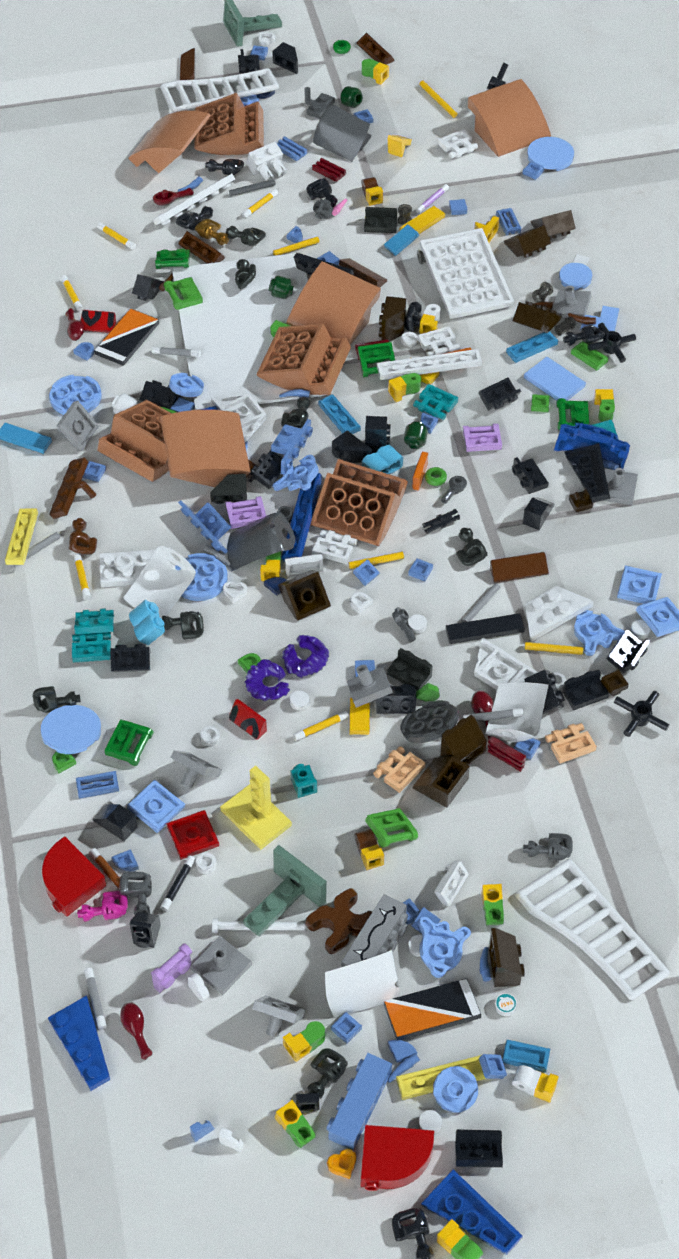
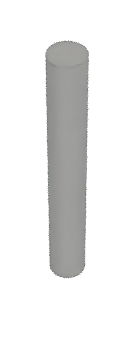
M55 532L29 548L26 559L58 540L60 535Z
M494 583L466 614L462 622H469L478 614L500 589L498 583Z

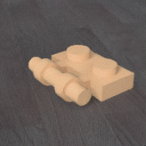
M582 723L570 724L565 729H556L551 731V734L545 735L547 743L555 742L551 744V749L559 763L596 751L597 746L588 731L580 733V731L584 730Z
M401 746L396 750H392L389 753V757L384 762H380L377 765V769L373 772L376 778L386 774L384 782L399 793L425 768L426 764L411 752L404 757L405 750ZM394 763H398L394 768L391 767Z

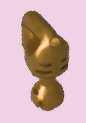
M205 219L195 227V231L202 238L210 240L213 237L221 246L229 242L226 233H217L221 225L211 219Z

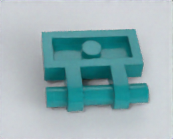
M428 384L420 393L419 399L422 402L415 400L413 406L422 413L427 412L433 417L445 420L447 414L442 411L444 410L449 413L458 403V397Z
M103 608L100 611L83 610V612H75V635L114 632V610Z
M111 632L72 634L73 663L111 660V640H108L111 639Z

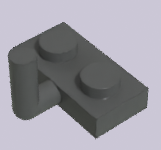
M310 87L304 88L305 103L310 105L307 109V115L320 119L327 107L335 103V97L321 93L316 100H312Z

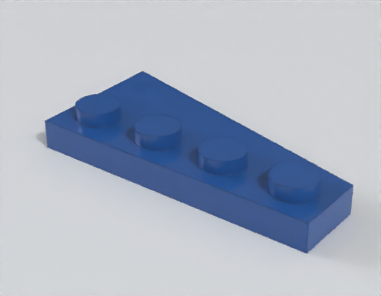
M86 995L49 1016L48 1020L88 1088L92 1091L108 1082L110 1076Z
M454 1169L421 1203L423 1207L445 1220L450 1221L453 1219L459 1225V1228L505 1255H508L523 1238V1235Z

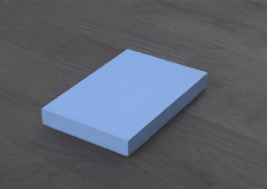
M545 357L524 374V379L555 400L564 398L568 401L586 386V382L549 357Z

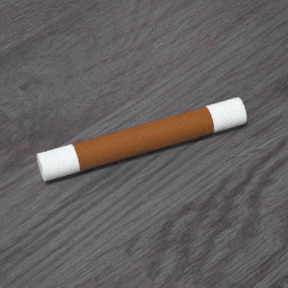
M96 848L90 850V856L120 890V877Z

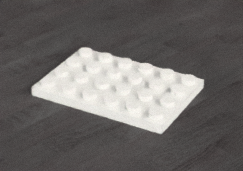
M482 228L420 241V247L450 319L514 305V300Z

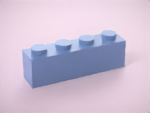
M367 1053L365 1059H360L356 1068L358 1073L355 1079H350L346 1088L348 1093L345 1098L341 1097L336 1109L338 1113L335 1118L331 1117L326 1129L329 1132V1140L353 1151L392 1073V1063L370 1053Z

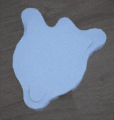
M307 455L299 460L300 465L296 467L292 465L291 469H288L282 478L273 483L274 490L279 491L286 487L289 491L297 488L308 490L312 486V480L319 472L314 456Z
M586 610L576 616L574 633L578 640L584 644V653L587 656L595 654L597 645L609 648L612 642L618 641L624 630L615 627L610 619L602 613L600 616L593 614V611Z
M422 917L418 921V926L422 932L419 949L420 956L430 969L431 974L436 978H441L460 962L463 953V942L469 938L471 931L467 927H461L452 932L449 930V923L447 921L433 923L428 917Z

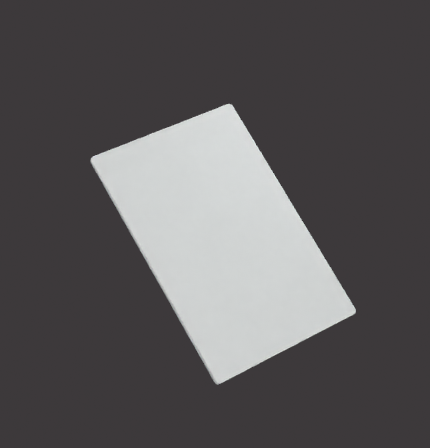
M296 253L245 259L250 265L255 264L256 276L243 289H239L235 282V274L238 271L236 263L239 260L192 265L189 268H184V266L175 267L172 269L174 281L192 277L203 298V303L179 310L185 349L201 350L200 357L187 356L190 376L195 375L204 383L202 394L193 397L195 410L214 406L211 402L212 396L221 399L227 398V395L249 393L258 404L297 400L300 398L298 396L280 398V394L290 390L276 386L257 376L261 363L274 338L270 333L271 325L275 320L286 324L300 293L308 282L306 273L296 267L293 258ZM277 275L289 278L291 285L294 286L292 295H288L286 299L271 296L270 291H268L271 278ZM175 290L178 298L183 300L179 290ZM310 394L309 398L321 397V396H328V395H314V394Z

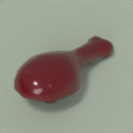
M191 188L179 192L163 190L153 196V202L160 206L169 205L178 198L192 196L194 191Z
M69 308L65 313L69 321L67 333L71 340L77 341L84 333V325L81 321L75 320L74 310Z
M478 690L471 698L473 712L475 714L492 712L494 702L490 695L485 691ZM489 720L484 721L486 727L488 726Z
M132 1002L126 1003L121 1008V1023L124 1029L135 1038L140 1050L141 1059L147 1060L148 1057L152 1056L153 1052L148 1047L143 1036V1013L136 1004Z

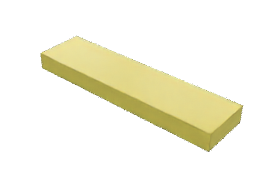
M37 508L19 509L5 557L6 565H24L38 516Z
M480 1056L396 1076L401 1099L406 1100L433 1093V1084L436 1076L442 1070L449 1067H463L475 1076L476 1081L484 1080V1073L479 1061Z

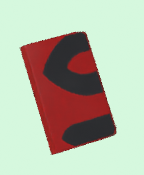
M82 310L81 322L84 325L83 331L110 333L116 324L115 313Z
M236 699L230 712L229 720L258 740L267 732L266 719L242 701Z

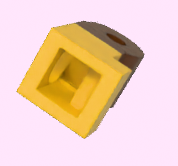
M376 178L362 179V190L369 206L383 203V189L378 186ZM372 196L378 198L377 200H371Z
M369 828L354 833L358 851L366 871L383 866L384 853L379 847L373 831Z

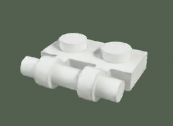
M465 129L438 139V145L446 153L452 151L449 153L450 159L459 158L462 154L471 153L478 148L476 142L471 144L472 137Z
M449 326L418 335V341L423 350L431 349V351L426 352L427 356L460 350L458 343L452 344L456 341V337Z
M322 530L312 549V555L322 554V557L325 559L348 564L353 552V546L357 544V539L351 538L347 534L344 536L336 534L332 530H329V532Z

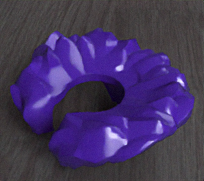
M299 635L296 638L300 648L308 649L312 653L306 660H301L297 657L293 644H289L282 652V659H284L287 672L289 674H296L300 678L321 671L326 666L329 658V650L318 638L309 635Z
M263 659L257 665L250 666L251 669L247 672L245 683L247 691L251 693L252 697L267 701L270 699H280L288 694L290 691L288 688L289 684L280 682L286 674L278 664ZM267 676L277 677L279 683L274 687H267L262 681Z

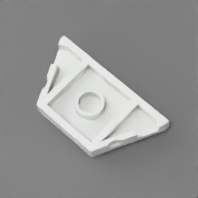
M249 393L227 395V398L217 399L216 396L211 397V402L218 410L239 413L244 442L267 419L266 413Z
M556 586L526 603L530 640L533 642L593 607V601Z
M481 639L474 676L497 690L499 683L525 682L524 678L538 673L486 639Z

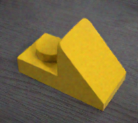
M388 135V153L403 157L405 146L411 145L412 139L399 135Z
M493 216L490 221H487L486 225L475 222L474 230L482 228L490 243L498 231L499 217Z

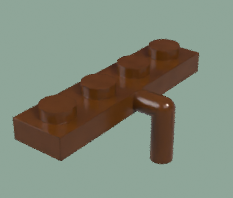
M85 457L74 459L69 463L49 513L53 519L67 516L78 489L82 488L91 499L96 496L94 490L82 480L88 465Z

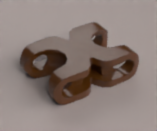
M349 888L335 897L334 908L327 905L321 906L308 915L305 921V925L310 931L314 932L321 928H329L333 931L325 942V950L331 955L348 945L349 934L357 937L372 914V911L362 914H354L350 911L358 898V893L353 888Z

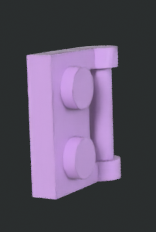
M498 423L492 424V426H463L466 452L502 450Z
M261 496L251 500L233 503L231 501L225 502L231 529L247 526L266 516Z
M183 943L169 960L159 969L155 968L151 972L154 988L159 993L171 987L180 974H185L189 970L192 950L187 944Z

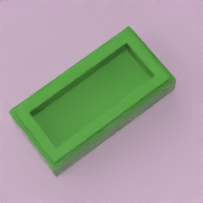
M583 341L571 349L572 355L596 371L608 362V357L597 350L589 351L588 344Z

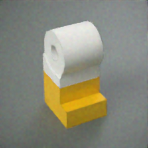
M429 304L426 307L420 321L419 334L438 329L440 306Z
M521 1065L516 1071L512 1085L526 1094L550 1103L559 1076L551 1073L547 1075L535 1071L531 1067Z

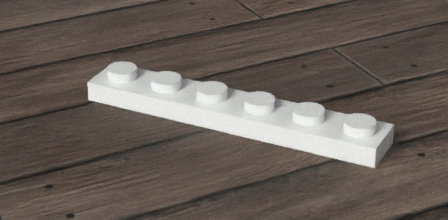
M233 174L222 178L153 219L155 225L161 223L163 226L171 221L170 218L172 216L177 218L182 215V210L186 209L188 211L195 207L194 203L199 202L200 204L207 200L206 196L209 194L212 197L219 193L218 189L221 187L225 189L231 186L230 182L235 180Z
M474 349L377 363V370L380 380H385L410 373L420 375L482 366V359L479 350Z

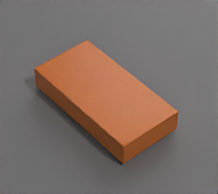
M422 451L413 475L412 488L419 491L428 466V452Z

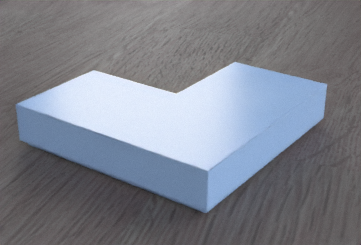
M603 306L600 317L585 315V317H596V324H581V329L590 325L598 328V324L603 322L608 331H615L619 308Z

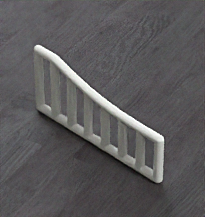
M266 68L220 78L177 80L161 84L160 88L172 113L192 110L234 94L229 82L238 81L242 89L241 92H237L240 98L278 90L279 85L271 70ZM267 75L271 85L263 86L258 77ZM252 78L257 88L249 90L244 80ZM223 83L228 95L219 96L214 84ZM208 85L214 98L205 100L199 86ZM183 86H192L199 101L190 103ZM176 87L185 105L176 107L168 89Z
M567 859L516 892V898L531 915L543 921L581 948L616 983L628 999H636L669 976L670 972L571 859ZM567 869L576 877L535 905L526 897ZM581 884L589 892L553 917L541 911ZM593 900H596L603 908L571 930L560 923ZM608 915L616 923V925L589 943L578 936ZM623 931L630 940L603 958L595 950ZM637 947L644 956L620 973H617L610 964ZM651 963L658 973L632 990L625 982V979Z

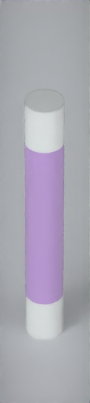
M444 184L415 209L416 213L420 214L443 195L449 189V186Z

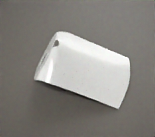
M159 546L123 598L134 608L144 600L154 602L159 608V617L162 619V616L168 615L193 581L196 571L177 551L166 546ZM171 553L177 555L180 561L176 560ZM175 566H179L181 570H176Z
M527 682L499 683L492 712L523 708L524 716L489 720L485 735L510 742H522L536 737L540 730L548 684Z
M392 949L378 956L325 972L326 995L334 1018L342 1016L345 1012L351 1014L383 1005L384 1001L400 996L399 987L395 986V982H398Z

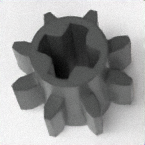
M320 199L314 203L313 211L316 213L315 217L325 219L331 216L333 208L329 200Z

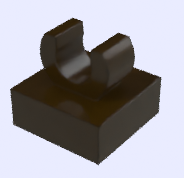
M586 489L569 495V502L576 513L593 508V503Z
M619 670L601 678L602 684L611 696H616L621 691L628 689L629 684Z

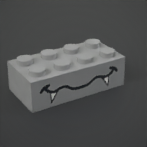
M383 894L342 960L341 967L378 956L391 949L394 952L398 937L403 936L408 927L406 924L408 914H406L407 905Z

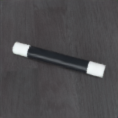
M188 856L160 906L161 910L168 911L196 860L193 856Z

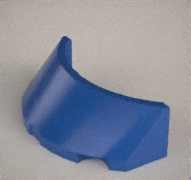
M575 423V426L562 424L554 451H569L599 443L602 459L612 461L618 464L619 468L623 469L629 454L630 445L619 440L618 435L603 428L582 423Z

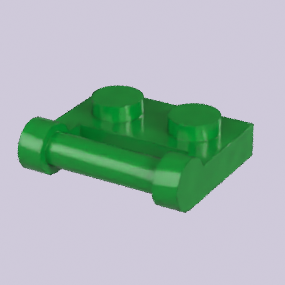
M185 249L157 251L155 259L156 269L179 266L189 268L190 251Z
M392 342L358 347L363 377L378 374L377 367L367 368V364L395 361Z
M564 398L556 401L559 411V422L557 423L559 430L562 424L575 426V423L589 424L588 401H566ZM565 409H570L571 422L566 421Z
M120 719L104 750L105 755L137 766L140 762V755L148 739L152 738L154 731L151 728ZM140 734L141 737L133 753H129L128 751L136 735Z

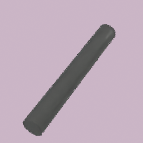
M272 179L231 189L229 194L234 196L275 186L276 183Z

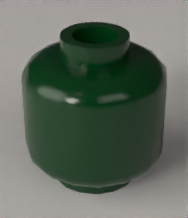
M347 86L342 90L340 100L344 106L356 108L361 104L363 95L359 88Z
M277 275L271 278L268 291H270L273 297L286 299L288 295H292L294 286L291 285L289 278Z
M412 422L407 425L404 433L405 444L411 449L423 447L427 441V428L421 422Z

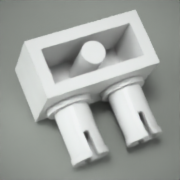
M276 142L248 153L247 166L253 175L261 173L265 181L274 179V175L269 170L270 168L274 167L279 177L284 176L288 172L281 162L283 153Z

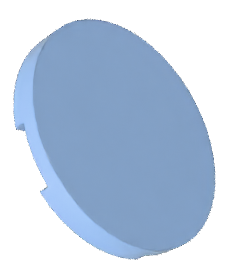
M542 137L534 140L529 145L527 155L529 162L543 166L544 170L556 169V171H560L570 166L573 162L574 149L563 139Z
M74 374L57 380L52 385L49 394L51 406L55 411L63 415L74 401H79L89 413L99 405L102 397L100 385L96 380L89 376H74Z
M195 553L185 558L193 566L196 574L193 581L181 595L183 598L192 601H205L216 597L223 591V585L228 581L226 566L221 561L216 559L215 556L206 553ZM175 566L176 570H181L179 566Z
M80 705L59 707L51 711L41 724V736L45 745L62 754H76L86 751L87 747L97 741L101 735V722L98 715L93 710Z

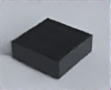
M319 1093L296 1094L298 1109L300 1111L320 1110Z

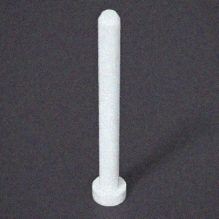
M213 918L212 933H218V930H250L243 922L218 921V918ZM274 922L267 930H306L307 927L305 922Z

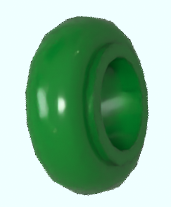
M338 40L333 44V50L338 54H346L351 49L350 43L346 40Z

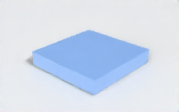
M625 566L617 598L642 604L655 601L662 573Z
M668 597L637 606V613L657 637L679 630V610Z
M156 780L151 782L127 805L129 811L134 813L135 816L156 833L162 830L166 823H169L185 808L184 802Z

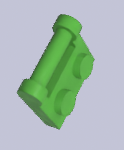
M192 277L174 282L166 281L163 284L165 290L168 291L172 298L173 306L176 310L203 303V298ZM175 290H179L183 300L178 298Z
M400 808L370 814L365 819L367 825L378 838V843L381 847H387L391 843L404 840L414 841L418 838L417 830ZM402 829L405 831L393 835L387 834L389 832L398 831Z

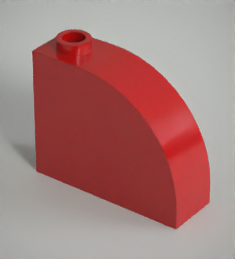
M66 836L57 841L46 854L42 866V876L46 892L52 901V906L58 913L62 912L68 917L106 887L105 876Z
M365 1125L361 1187H365L369 1191L396 1189L418 1179L428 1167L432 1157L434 1130Z

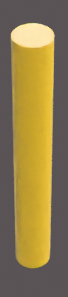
M317 236L273 250V255H282L317 244L320 241Z
M402 551L348 562L349 569H354L367 559L372 565L404 559V554Z
M525 642V650L583 654V647Z

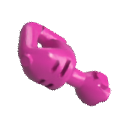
M118 890L104 892L102 895V906L91 907L84 904L82 909L77 910L78 918H83L84 922L90 921L94 916L103 915L105 920L118 919L126 914L128 908L127 895H121ZM116 899H119V905L115 904Z

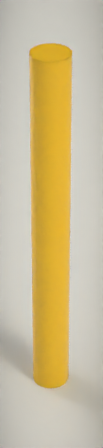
M424 80L420 81L419 85L453 118L457 117L458 114Z

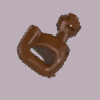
M77 518L72 522V527L75 531L70 534L69 550L86 555L94 554L97 549V538H90L88 534L84 533L83 531L86 529L87 523L82 518Z

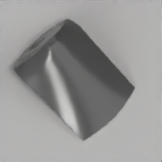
M330 104L319 119L313 143L353 162L365 140L370 124L336 105Z
M272 513L230 533L227 555L232 571L268 555L293 549L295 536L290 524L282 513ZM271 522L274 524V528L270 527ZM282 529H286L290 535L289 539H287L283 535Z

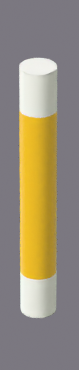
M276 189L272 190L242 213V217L247 218L277 196L278 191Z
M101 222L98 223V229L130 249H135V243Z
M62 275L61 280L78 312L82 311L83 307L67 276Z
M75 553L73 557L84 600H89L91 595L81 554Z
M343 711L294 733L293 737L298 741L349 718V714L347 711Z

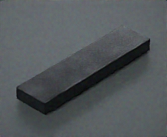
M520 613L450 624L445 627L449 644L522 633L525 629Z

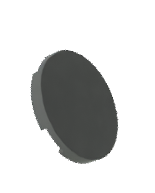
M437 700L422 704V708L416 710V712L408 713L402 720L400 729L403 737L409 742H430L440 738L447 729L451 730L455 727L459 720V713L457 708L449 704L448 701Z

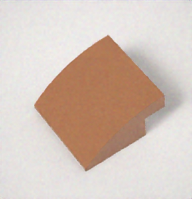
M522 79L468 97V108L475 115V132L498 157L525 148L536 139L551 137L543 112L534 95Z
M234 93L195 108V111L206 112L211 115L195 136L194 148L196 150L217 155H244L264 147V117L259 101L244 106L238 94Z
M179 111L162 117L154 124L128 159L136 167L146 161L154 170L160 173L184 152L211 115L200 111Z
M322 261L304 286L286 324L297 326L324 323L331 338L346 337L351 345L369 323L371 308L378 301L381 288Z
M324 323L279 327L261 363L257 376L284 389H303L310 391V394L330 395L351 346L346 337L331 338Z
M146 400L115 414L111 433L99 438L97 451L151 482L157 480L169 471L160 418L163 415L172 413Z
M190 410L161 416L160 420L170 477L216 487L227 475L246 474L247 476L250 473L239 413L222 410Z
M338 459L333 474L327 472L310 525L328 531L332 530L341 535L347 534L351 538L380 546L397 513L408 481Z

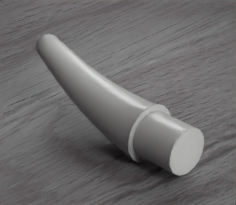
M205 545L203 549L205 553L215 556L216 559L230 566V562L216 549Z

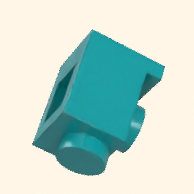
M295 765L290 770V776L297 797L301 798L317 793V780L313 775L310 765Z

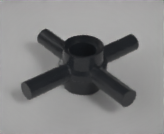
M503 62L497 78L491 77L487 86L488 90L506 84L502 79L508 64Z
M603 322L599 323L598 328L605 333V338L602 342L589 344L587 346L588 350L593 351L603 348L606 353L615 354L620 363L625 362L626 358L620 350V346L623 343L635 341L636 335L631 334L621 337L618 332L608 331Z
M653 691L646 701H638L635 705L618 696L615 698L614 704L631 712L632 721L623 732L625 736L630 737L637 726H646L649 722L665 731L668 730L670 724L652 715V705L660 695L657 691Z

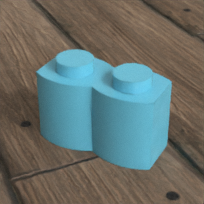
M391 445L380 447L376 453L366 455L362 460V466L386 474H392L403 466V456Z
M144 600L129 613V619L134 626V632L139 642L150 645L165 632L164 621L159 617L158 606L154 602Z

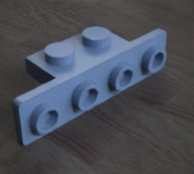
M307 419L302 429L285 424L271 445V451L285 455L281 461L282 475H285L287 470L291 469L294 459H297L300 449L305 447L307 438L311 437L313 432L311 420Z
M180 500L178 503L182 506L180 509L182 513L192 518L190 522L197 529L199 527L202 529L200 533L207 540L211 539L213 541L211 545L217 551L222 550L226 554L228 550L221 544L219 539L231 526L209 502L195 514Z

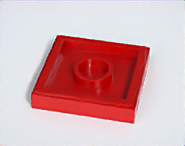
M205 810L166 823L180 860L219 847V841Z

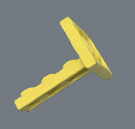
M255 765L249 770L250 784L220 806V809L227 818L262 850L290 828L292 821L271 802L270 778Z

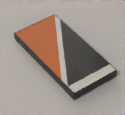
M130 308L94 350L95 355L124 366L159 325V319Z
M467 978L384 1001V1007L397 1041L481 1018L480 1009Z

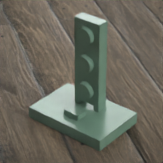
M224 0L223 23L237 47L243 46L244 32L282 27V21L278 14L242 17L233 0Z
M280 845L273 850L274 872L284 881L243 920V924L259 937L302 894L319 907L326 903L327 881Z

